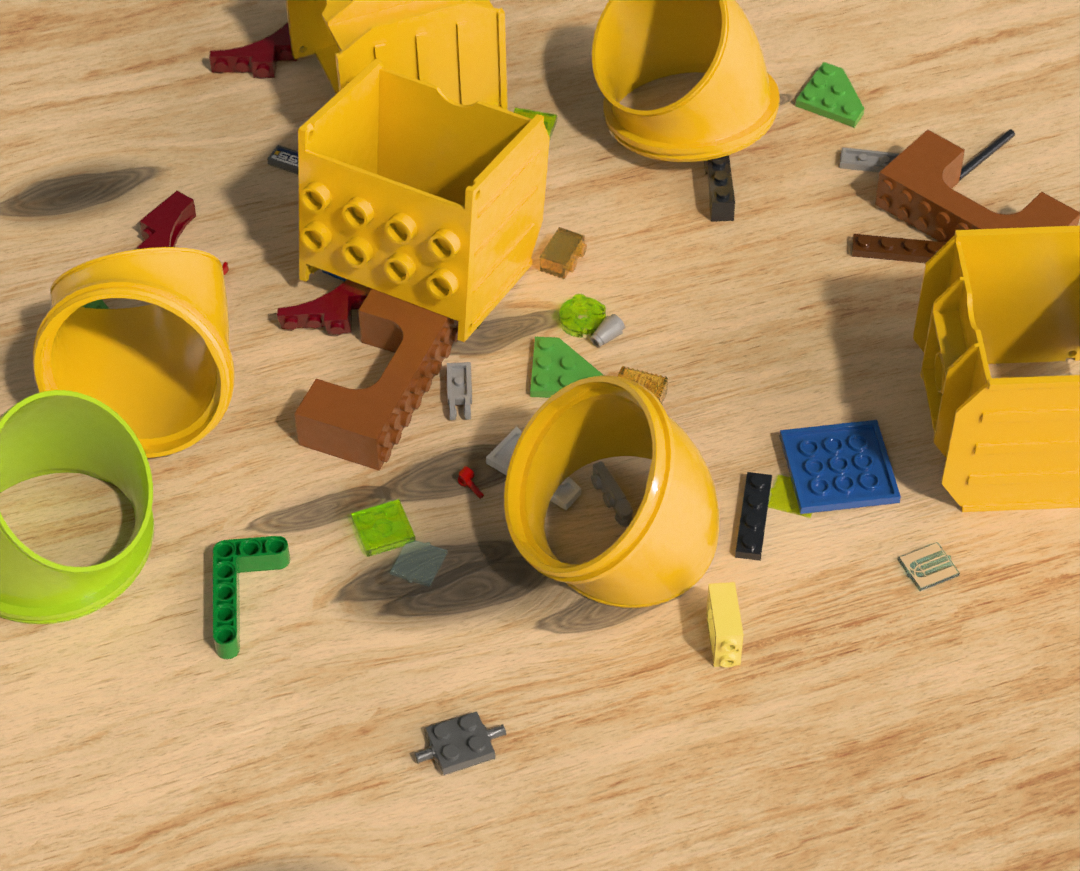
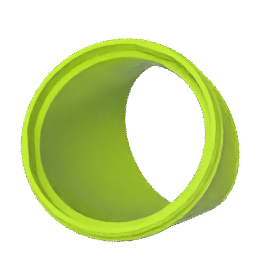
M68 390L45 391L21 400L0 415V493L22 481L54 473H80L116 485L131 503L135 514V525L131 538L122 551L107 562L88 567L64 566L44 559L26 547L10 530L0 513V617L26 624H54L91 614L119 597L137 578L149 556L154 537V516L152 511L153 482L147 456L130 426L109 406L88 395Z

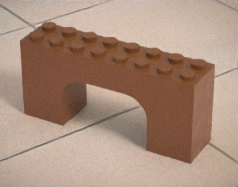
M928 129L879 173L875 205L939 242L947 243L955 235V230L1078 226L1080 212L1044 192L1039 193L1020 212L999 214L953 190L952 188L960 180L965 149Z
M371 289L358 310L361 341L364 344L395 353L382 376L375 384L364 389H349L316 378L295 411L294 416L300 446L380 471L384 462L387 463L389 461L393 446L399 443L404 427L409 426L414 410L420 407L422 396L430 390L432 379L435 375L439 374L444 358L449 357L451 346L454 341H458V321Z

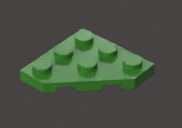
M826 62L822 63L797 97L795 103L796 107L855 128L864 115V107L844 69Z
M535 337L530 397L550 398L560 389L573 382L593 376H603L600 371L560 338Z

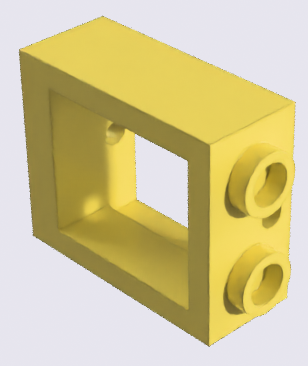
M735 582L708 584L706 618L714 667L740 665L743 629Z

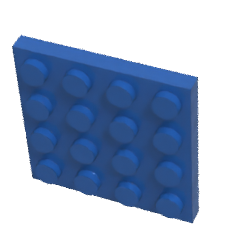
M877 420L780 430L779 437L800 514L900 503V492Z

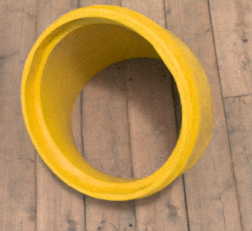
M609 0L606 4L594 33L592 66L596 82L605 96L603 102L605 121L612 135L624 147L642 156L663 161H704L738 152L755 143L769 130L779 108V89L775 80L767 72L763 52L754 29L736 0ZM689 72L705 73L699 83L688 94L663 108L647 111L635 110L620 104L623 98L630 92L658 78Z
M161 247L130 250L106 255L77 265L64 272L53 282L50 288L52 308L44 317L37 331L33 347V370L40 393L52 390H68L79 392L101 401L114 410L130 426L140 441L147 458L166 456L185 450L202 440L217 426L228 409L235 381L234 363L229 349V316L222 264L218 258L209 253L188 248ZM108 298H128L152 303L145 306L120 309L82 307L93 301Z
M603 375L581 379L560 389L543 403L521 433L507 470L504 509L508 530L515 546L524 559L538 572L554 580L565 582L575 591L589 599L622 608L649 607L668 602L688 591L703 577L714 558L719 537V507L715 485L711 473L696 445L685 431L667 415L660 401L650 390L633 380L619 376ZM619 456L651 459L642 503L630 525L619 539L605 552L586 563L568 564L559 561L547 543L545 517L549 502L562 482L583 466L601 459Z

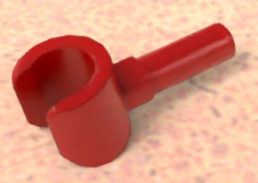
M463 467L459 472V485L464 487L467 485L479 499L483 498L484 494L472 481L475 476L474 472L469 467Z

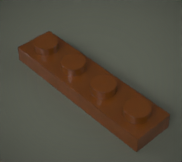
M853 234L852 257L926 263L946 242Z

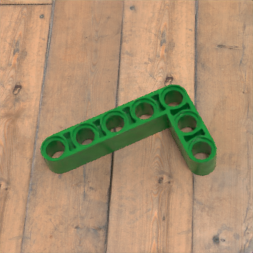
M267 536L222 540L215 544L213 548V638L217 655L220 658L232 659L240 651L239 573L280 570L287 567L291 559L288 542L284 537Z

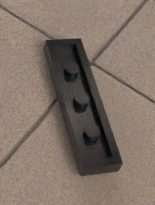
M747 472L735 558L761 561L772 475Z

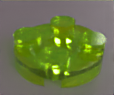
M584 294L574 295L559 310L561 328L564 332L574 337L583 338V334L590 333L592 336L606 317L605 305L593 298L586 297ZM585 315L588 318L582 317L581 319H579L578 316Z

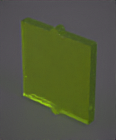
M778 475L774 488H771L772 495L768 508L811 518L812 513L800 514L791 478Z

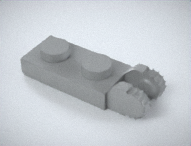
M471 362L447 363L448 405H450V420H456L457 409L455 405H465V420L471 419Z
M600 461L593 464V475L591 476L593 486L596 490L601 489L604 493L603 499L606 506L614 508L616 512L615 520L618 524L625 527L629 526L633 520L631 516L633 515V509L626 496L603 462Z

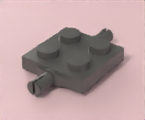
M476 711L426 727L430 748L415 752V758L418 764L434 759L439 764L443 775H447L496 759L491 740L506 736V730L503 724L487 729L482 724Z

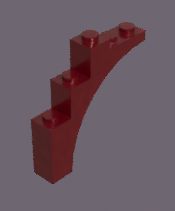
M288 22L279 30L260 41L242 47L210 51L209 54L212 73H253V78H275L277 61H298V58L294 59L292 55Z
M177 190L139 221L142 231L141 235L145 241L137 249L175 247L185 227L197 216L194 200Z
M347 279L331 292L313 301L296 306L277 308V317L281 329L294 330L297 328L316 329L326 327L327 334L341 335L343 333H351L352 310L360 309L372 288Z

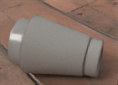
M615 314L606 316L590 337V340L596 347L600 348L621 335L625 325Z

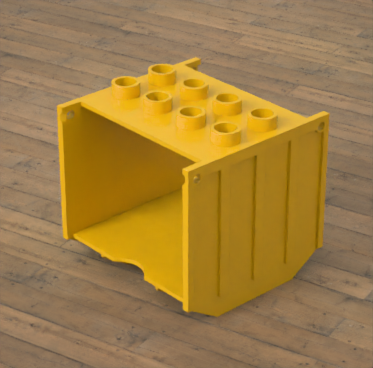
M286 0L294 59L315 54L336 94L376 58L382 60V65L386 69L418 80L424 79L427 83L438 86L445 96L458 104L470 105L477 101H482L490 105L497 104L499 108L508 110L505 12L502 8H494L489 0Z
M375 58L298 129L299 280L306 282L311 273L314 274L318 269H322L457 320V340L465 342L532 266L533 259L531 257L543 221L550 140L544 125V116L537 114L531 119L499 108L497 104L490 105L482 101H477L470 105L458 104L445 96L438 86L429 84L424 79L418 80L386 69L382 65V60Z
M1080 225L955 230V235L925 263L913 331L914 341L924 352L920 376L924 381L934 431L933 442L946 457L941 483L960 505L962 512L1080 508V375L991 378L988 364L1065 361L1066 358H1074L1075 361H1080Z

